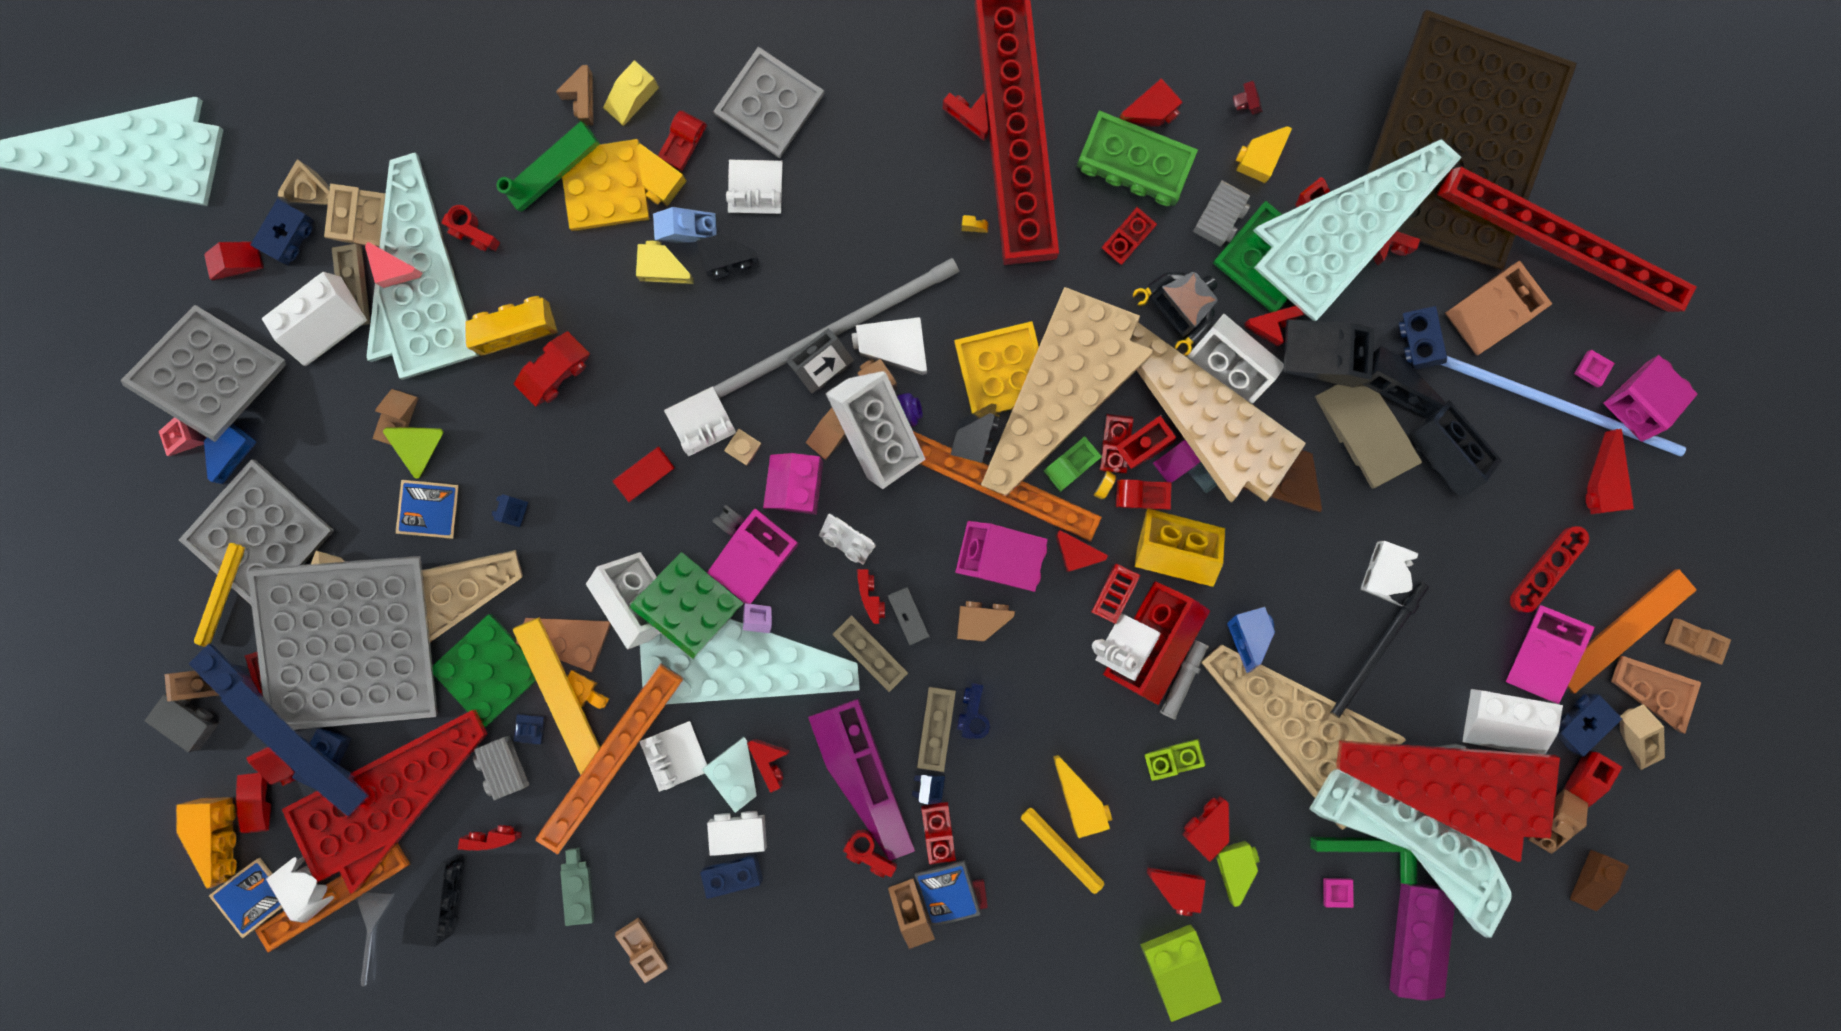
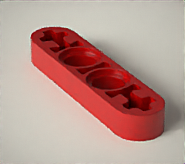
M1578 526L1569 527L1558 536L1510 596V603L1514 610L1528 613L1538 607L1587 547L1589 534L1584 528ZM1570 534H1579L1577 537L1578 541H1580L1579 543L1571 544L1568 549L1561 547V544L1562 546H1568L1571 543L1572 537ZM1555 552H1560L1564 556V563L1560 567L1552 563V555ZM1539 572H1543L1548 579L1547 584L1542 588L1535 583V576ZM1531 589L1538 592V595L1536 593L1529 595L1527 598L1529 605H1520L1522 602L1519 598L1520 595H1528Z

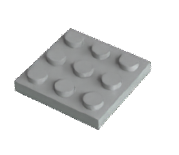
M757 47L713 112L714 115L778 158H781L825 93L823 89L760 47Z

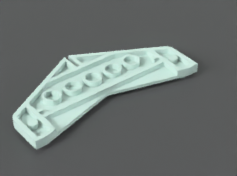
M1339 769L1333 770L1309 809L1324 819L1411 850L1471 926L1484 937L1491 938L1511 901L1512 894L1488 846Z

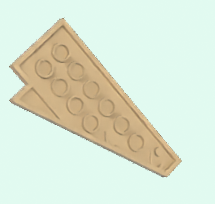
M1064 287L981 484L982 487L1008 496L1152 356L1153 349L1131 341L1140 319L1139 315Z
M1138 323L1131 341L1153 349V354L1137 369V372L1226 498L1233 502L1245 486L1266 502L1306 443Z
M516 550L422 570L430 642L522 578L523 575Z
M1224 645L1218 646L1201 661V664L1314 798H1316L1329 774L1333 770L1338 769L1336 766L1339 740L1402 744L1406 741L1403 736L1347 708L1340 718L1333 716L1330 711L1336 702L1263 665H1259L1252 672L1246 673L1239 653ZM1336 823L1340 829L1346 828V826Z

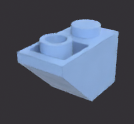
M671 207L653 214L654 236L657 241L673 243L697 242V240L717 235L715 213Z

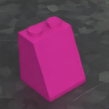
M1658 355L1646 362L1603 404L1643 442L1667 430L1697 396V393L1692 389L1691 384L1673 369L1670 362Z
M795 453L770 455L763 508L817 515L824 463L819 456Z
M968 521L955 573L1035 592L1036 586L1041 579L1040 569L1042 561L1047 554L1046 544L1048 539L994 524Z

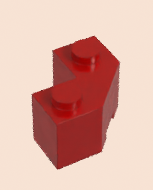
M568 331L551 340L543 348L545 353L536 362L532 363L529 361L522 368L514 382L515 387L535 407L545 401L550 403L559 394L557 389L562 381L572 374L574 376L579 375L586 368L584 363L590 353Z

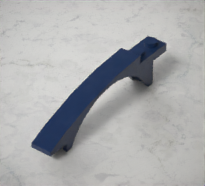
M208 644L189 663L222 698L220 701L290 768L345 815L350 816L369 797L353 780L355 777L349 771L319 752L275 712L258 691L246 667L232 664L212 644Z

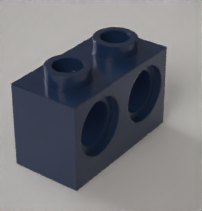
M1436 306L1403 313V322H1398L1401 337H1407L1409 347L1404 348L1406 361L1413 364V369L1417 370L1447 363V355ZM1415 321H1424L1427 324V328L1421 332L1413 330L1411 326ZM1422 346H1428L1432 349L1433 353L1429 357L1424 358L1417 354V350Z
M757 853L706 866L700 872L707 899L761 885L763 881Z

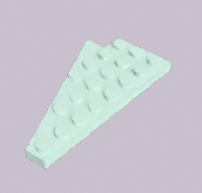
M191 97L0 140V169L208 206L223 129L219 126L198 123L202 100L198 97Z
M1441 139L1259 225L1253 231L1272 248L1254 268L1310 319L1317 321L1461 159V156Z
M411 153L389 161L379 248L411 265L423 274L418 279L385 288L375 283L367 360L373 362L393 355L399 379L404 380L478 357L479 354L468 349L466 346L465 321H468V317L419 156L416 153Z

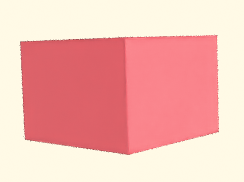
M367 242L365 245L374 281L383 288L418 279L423 274L416 268L370 242Z
M175 417L159 430L167 456L203 445L206 436Z

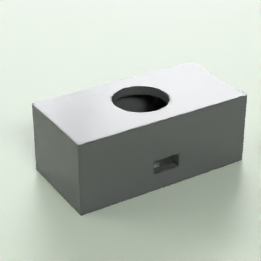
M908 587L888 595L909 645L928 638L929 634ZM904 613H906V615H907V617H908V621H906V622H905L904 617H903V615H902V614H904Z

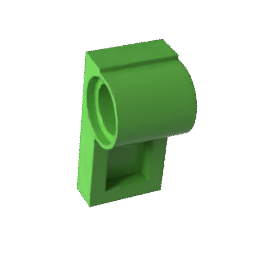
M1084 436L1043 472L1061 492L1102 456Z

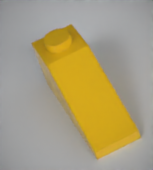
M1059 755L1053 756L1077 837L1081 838L1110 829L1108 822L1112 821V816L1108 805L1103 806L1099 798Z

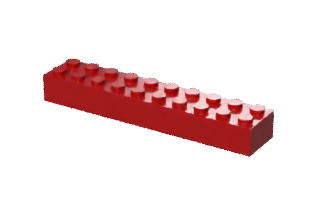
M975 0L1004 265L1056 260L1059 255L1031 0Z

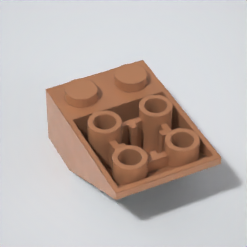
M1519 260L1452 307L1445 315L1475 355L1478 356L1534 318L1552 303Z

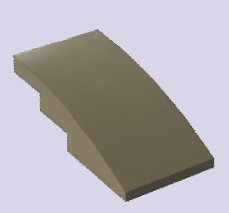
M1337 384L1315 396L1339 442L1344 443L1355 465L1360 466L1372 489L1422 463L1404 430L1378 392L1362 384L1353 388Z

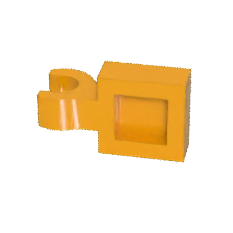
M571 670L568 680L581 707H584L588 701L593 706L604 709L609 698L593 690L597 683L579 672Z

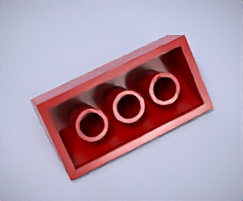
M1154 581L1134 620L1161 633L1135 681L1109 667L1106 668L1103 675L1159 705L1210 610L1196 600Z

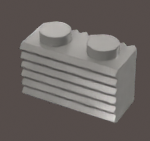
M1222 180L1193 232L1220 247L1225 240L1230 242L1238 229L1234 226L1238 217L1243 219L1250 208V205L1247 204L1250 195Z
M510 735L474 749L476 754L473 756L475 767L478 771L482 770L486 779L483 781L484 790L488 796L492 795L493 800L529 786Z

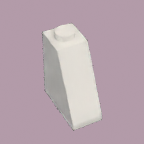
M920 317L856 325L857 333H852L853 348L859 349L860 356L874 359L875 361L881 359L885 364L917 374H927Z

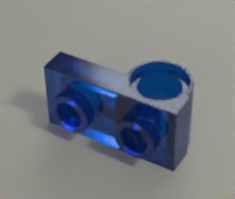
M972 682L971 688H965L962 703L967 704L965 714H960L957 730L962 731L961 737L980 739L985 737L990 730V723L987 717L978 712L983 689L982 684ZM975 718H980L985 722L984 729L979 733L971 731L969 727L970 722Z

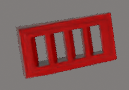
M1114 564L1091 612L1116 624L1141 575L1121 565ZM1117 574L1129 579V584L1116 579ZM1114 584L1125 589V592L1121 594L1110 587ZM1107 593L1120 599L1119 604L1105 598ZM1102 603L1116 609L1114 614L1100 608Z

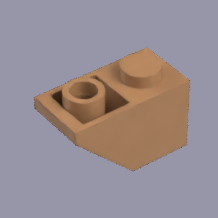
M966 601V606H960L957 639L985 641L1014 617L1015 611H1008L1009 605L993 604L992 609L982 608V603Z
M1564 789L1555 797L1551 839L1529 837L1528 840L1552 854L1586 827L1588 803Z

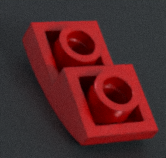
M1136 207L1101 248L1122 265L1157 226V223Z
M1106 414L1101 449L1102 457L1100 458L1101 471L1127 473L1128 464L1116 449V446L1131 436L1133 417Z
M658 446L615 478L613 483L627 501L630 502L675 467Z
M857 569L859 590L864 607L872 622L880 624V618H885V602H880L879 596L869 597V591H874V575H869L868 569Z
M259 773L237 775V815L240 832L243 834L269 831L271 804L265 801L267 781Z
M948 802L922 805L921 810L929 864L956 861Z
M498 825L497 828L488 832L487 838L485 833L471 831L469 835L459 838L458 849L488 850L498 848L521 838L522 832L514 831V827L509 825Z

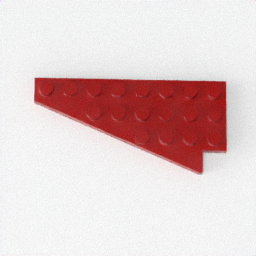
M471 710L352 772L351 774L355 777L353 780L369 797L350 816L345 815L318 791L282 809L311 875L317 880V883L340 872L350 894L357 892L487 735L476 710Z
M1339 740L1336 767L1340 771L1517 862H1521L1524 837L1551 839L1560 757L1556 755Z

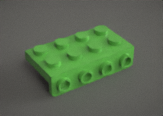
M1098 111L1076 167L1081 168V172L1088 176L1095 177L1098 175L1106 178L1105 181L1113 186L1119 187L1123 185L1131 188L1130 191L1136 195L1156 198L1155 201L1161 205L1170 206L1171 204L1175 206L1198 149L1105 112Z

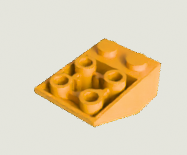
M233 797L199 798L177 805V834L206 888H212L227 882L236 873L237 863L233 859V848L236 845L233 820L236 816V807L233 804Z

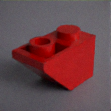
M1589 751L1585 756L1581 757L1563 790L1566 789L1587 802L1589 808L1610 790L1623 767L1600 753Z
M1219 797L1217 800L1212 798L1204 806L1203 810L1205 812L1198 819L1196 817L1192 818L1184 827L1186 831L1182 834L1209 861L1229 843V803L1222 797Z

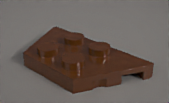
M1301 450L1270 498L1318 513L1321 512L1322 505L1312 453Z

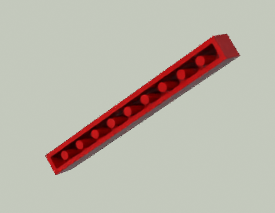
M1463 167L1451 169L1437 193L1438 196L1667 312L1685 311L1697 288L1695 285Z

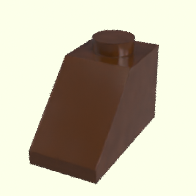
M1590 850L1570 900L1598 911L1619 891L1629 866L1604 854Z

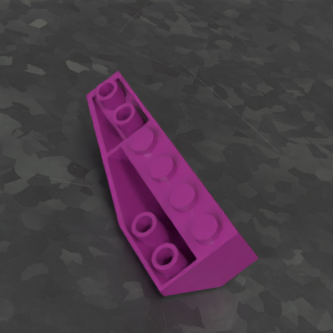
M859 698L809 716L808 718L826 768L889 861L915 852Z

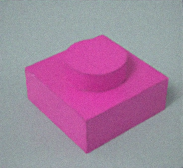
M1589 350L1574 374L1595 387H1601L1615 363L1595 351Z
M1323 878L1325 907H1353V879Z

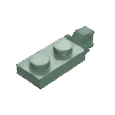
M580 847L570 848L565 851L566 863L561 864L560 871L565 926L593 923L594 909L590 867H587L586 861L581 862Z

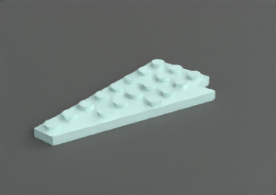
M730 619L694 659L662 633L649 642L640 645L642 687H644L660 663L683 677V681L666 704L860 690L857 662L773 633L743 630V623Z

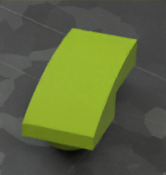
M1199 739L1145 754L1152 781L1206 766Z

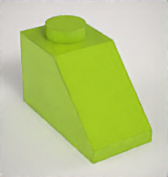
M1246 841L1225 846L1216 855L1229 902L1234 907L1241 905L1258 872L1256 863L1260 862L1256 848L1254 846L1251 847Z

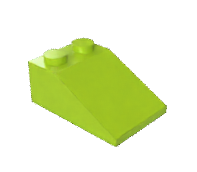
M1191 925L1140 944L1171 1022L1222 1002L1198 935Z

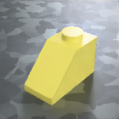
M634 60L615 81L603 108L624 126L659 87L654 77Z
M646 241V245L638 244L636 277L640 281L693 284L694 278L661 242Z

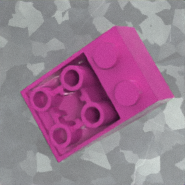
M754 509L707 573L741 601L751 604L800 543L759 510Z
M1540 605L1506 682L1559 705L1595 627Z

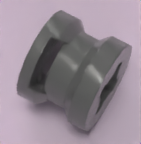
M726 504L723 507L722 514L713 519V522L731 537L734 536L736 529L745 521L742 516Z

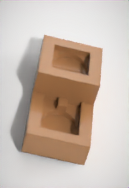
M1674 618L1665 644L1722 665L1731 639Z
M639 918L615 933L616 939L629 955L631 965L644 983L668 969V965L660 950Z

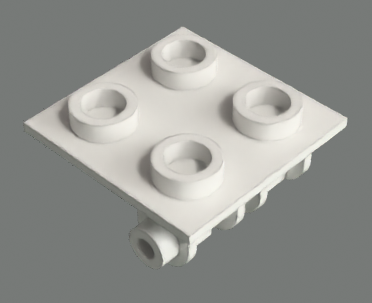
M729 160L728 191L726 192L728 213L781 214L782 161Z
M713 386L664 410L681 442L684 452L688 456L736 433Z
M828 514L819 536L830 547H837L843 551L851 561L864 565L869 554L875 548L873 540L862 533L860 534L858 530L855 531L838 517L835 518Z
M1121 613L1106 641L1100 639L1093 642L1092 649L1098 655L1095 660L1135 681L1161 633Z
M690 721L639 741L659 792L705 774L702 768L707 763Z

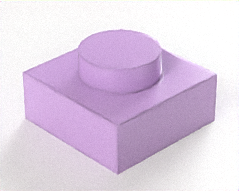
M745 603L743 609V630L770 633L772 626L771 606Z

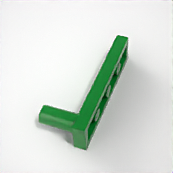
M580 121L514 180L501 177L496 184L497 190L507 195L516 210L523 212L599 146L600 143L586 123Z
M1311 837V848L1317 852H1400V883L1417 884V858L1409 849L1376 837Z

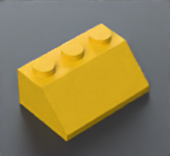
M539 296L529 297L524 300L523 304L514 306V304L503 305L498 308L497 312L488 314V312L477 313L472 316L473 319L465 321L466 346L481 356L558 333L549 302Z
M1147 509L1137 546L1135 567L1214 587L1223 566L1225 528Z

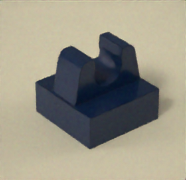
M504 494L498 496L496 499L499 502L497 511H492L494 520L520 527L528 502Z
M517 714L514 741L543 744L546 717Z
M930 774L914 777L915 781L921 782L920 791H912V796L918 798V802L926 804L942 802L945 776Z

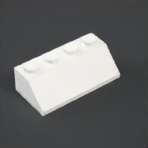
M885 372L848 378L826 393L867 479L884 489L925 460Z

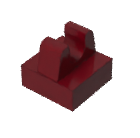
M1255 82L1244 83L1245 92L1233 96L1235 108L1237 110L1249 108L1252 115L1263 112Z

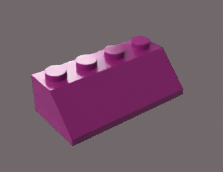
M1401 883L1389 990L1398 997L1418 1000L1445 998L1455 905L1438 885Z

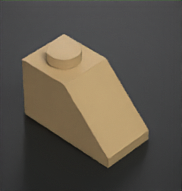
M1644 704L1635 709L1632 708L1625 711L1620 716L1622 718L1619 722L1620 733L1639 769L1642 770L1664 759V726Z

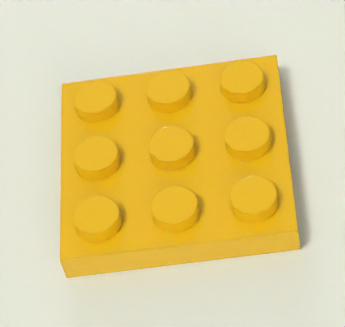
M638 139L600 144L562 177L569 229L571 231L650 219L648 200L645 195L646 190L641 181L637 153Z
M1032 321L954 340L972 414L991 403L997 405L995 414L1014 408L1039 348Z

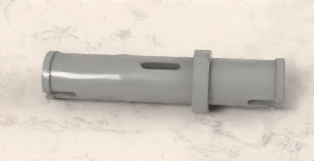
M1194 640L1184 661L1180 665L1181 668L1162 710H1160L1161 714L1176 720V716L1195 674H1199L1201 670L1199 666L1207 648H1209L1208 645Z

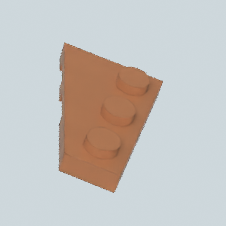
M525 618L524 623L534 620L536 618ZM540 618L559 660L593 672L611 627L610 621Z
M1619 656L1611 682L1639 703L1644 704L1647 709L1679 733L1685 734L1701 682L1625 656Z

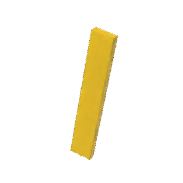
M540 617L514 627L513 632L581 775L600 746Z

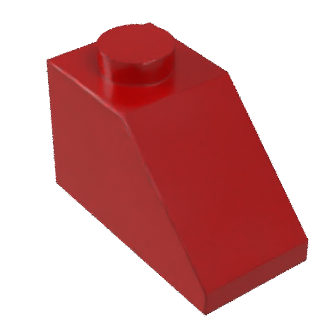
M1161 78L1121 113L1120 119L1137 126L1160 127L1165 121L1170 124L1179 116L1180 112L1178 110L1183 101Z
M1159 416L1117 445L1116 449L1129 467L1133 469L1176 442V436L1163 418Z
M269 747L246 757L248 763L270 785L281 782L282 786L296 781L292 778L295 771Z
M1147 868V874L1172 908L1177 909V914L1193 916V912L1201 913L1206 881L1202 876Z

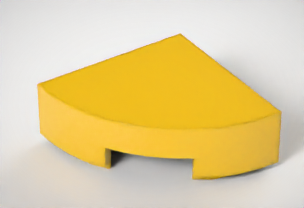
M964 215L962 218V231L988 233V222L985 219L982 221L976 220L975 216Z

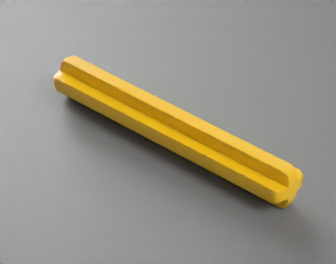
M230 543L227 547L194 639V643L199 646L206 647L212 642L244 554L245 547L242 545Z
M1033 808L1027 809L1022 814L1021 820L1093 894L1098 893L1103 888L1104 881Z

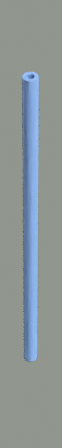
M1447 356V363L1441 364L1607 429L1615 430L1622 428L1623 435L1639 440L1622 422L1450 356ZM1656 435L1643 441L1646 444L1680 457L1686 451L1685 446Z

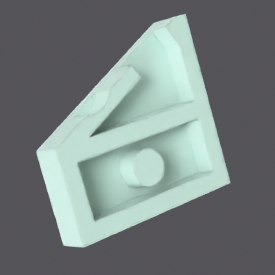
M744 737L702 768L703 772L735 813L757 796L747 740Z

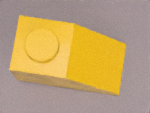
M1286 126L1252 139L1247 147L1242 146L1236 158V161L1240 162L1236 171L1266 183L1274 171L1292 128Z
M639 144L637 146L642 185L647 191L645 195L657 205L662 202L668 206L686 183V179L675 168L645 146Z

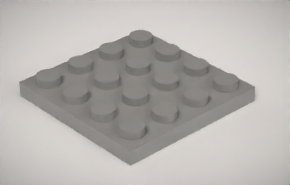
M194 305L121 379L124 387L216 442L286 366V362L282 357Z
M251 459L182 535L179 541L217 575L228 545L236 543L245 547L231 588L251 605L247 574L249 569L304 565L334 530L256 460Z

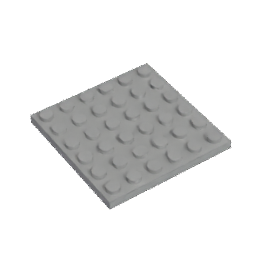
M421 556L256 568L247 571L263 697L292 729L437 716Z

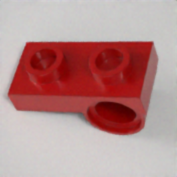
M680 110L671 123L670 134L658 157L682 172L707 124Z
M463 205L451 207L441 222L448 228V234L460 240L463 237L471 239V245L486 252L487 248L496 252L500 244L495 237L477 229L478 219L476 215ZM467 214V222L463 225H458L459 217Z
M1117 480L1116 508L1170 510L1172 482Z
M863 829L856 831L844 847L843 851L847 853L846 858L859 865L861 862H864L871 866V872L882 878L885 875L892 877L897 863L889 861L886 857L873 851L875 839L869 831ZM859 837H865L869 840L870 846L866 850H859L855 846V840Z

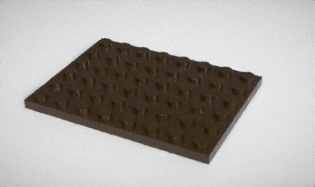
M1425 10L1421 16L1367 174L1442 139L1461 156V159L1452 169L1463 167L1528 200L1577 63ZM1445 177L1397 230L1420 239L1419 243L1497 270L1504 269L1516 236L1502 227L1438 196L1437 193Z

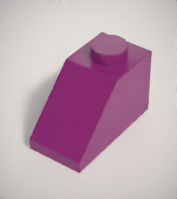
M1184 439L1156 460L1153 465L1166 482H1173L1201 461Z

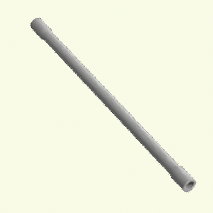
M951 258L939 264L924 275L714 386L713 388L718 398L720 399L784 365L790 357L827 328L838 336L931 285L940 283L959 273L954 259Z

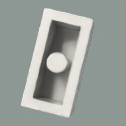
M757 811L742 812L741 817H731L730 813L715 814L714 819H710L707 822L710 856L761 852L767 848L765 816L758 815Z

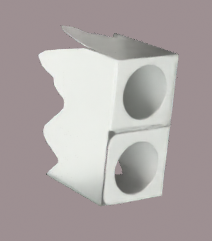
M1378 541L1361 590L1402 606L1391 599L1389 595L1412 590L1411 573L1407 566L1414 564L1411 560L1416 559L1418 553L1386 541Z
M293 857L266 880L290 921L306 923L334 899V896L322 899L326 893L327 886L316 884L317 880L312 877L308 866L295 871L305 859L301 857L297 860L296 857Z

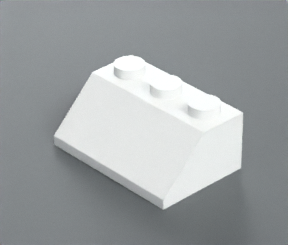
M326 272L320 273L262 318L274 340L303 366L309 365L367 321L340 276Z
M1225 314L1217 320L1192 349L1190 354L1186 356L1251 404L1277 379L1284 368V364Z
M641 552L597 566L586 583L627 650L649 642L660 634L656 628L630 608L631 603L657 577Z
M1471 689L1462 742L1520 753L1546 754L1559 732L1563 705Z

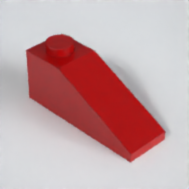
M1622 428L1607 431L1604 434L1587 486L1586 505L1590 509L1591 514L1634 509Z

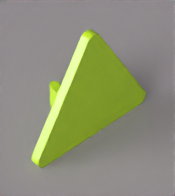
M386 427L383 433L413 477L419 478L439 443L443 430L440 428Z

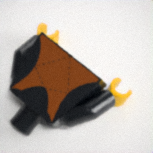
M1166 272L1149 283L1148 288L1136 289L1133 297L1139 293L1145 294L1146 298L1138 303V306H1144L1148 303L1149 296L1154 295L1151 298L1176 330L1182 337L1188 336L1186 340H1180L1174 346L1177 349L1181 343H1185L1187 351L1183 355L1186 356L1191 352V345L1194 342L1197 343L1212 327L1215 315L1213 306L1218 301L1213 293L1217 288V282L1212 276H1206L1201 279L1196 272H1191L1187 275L1183 272Z

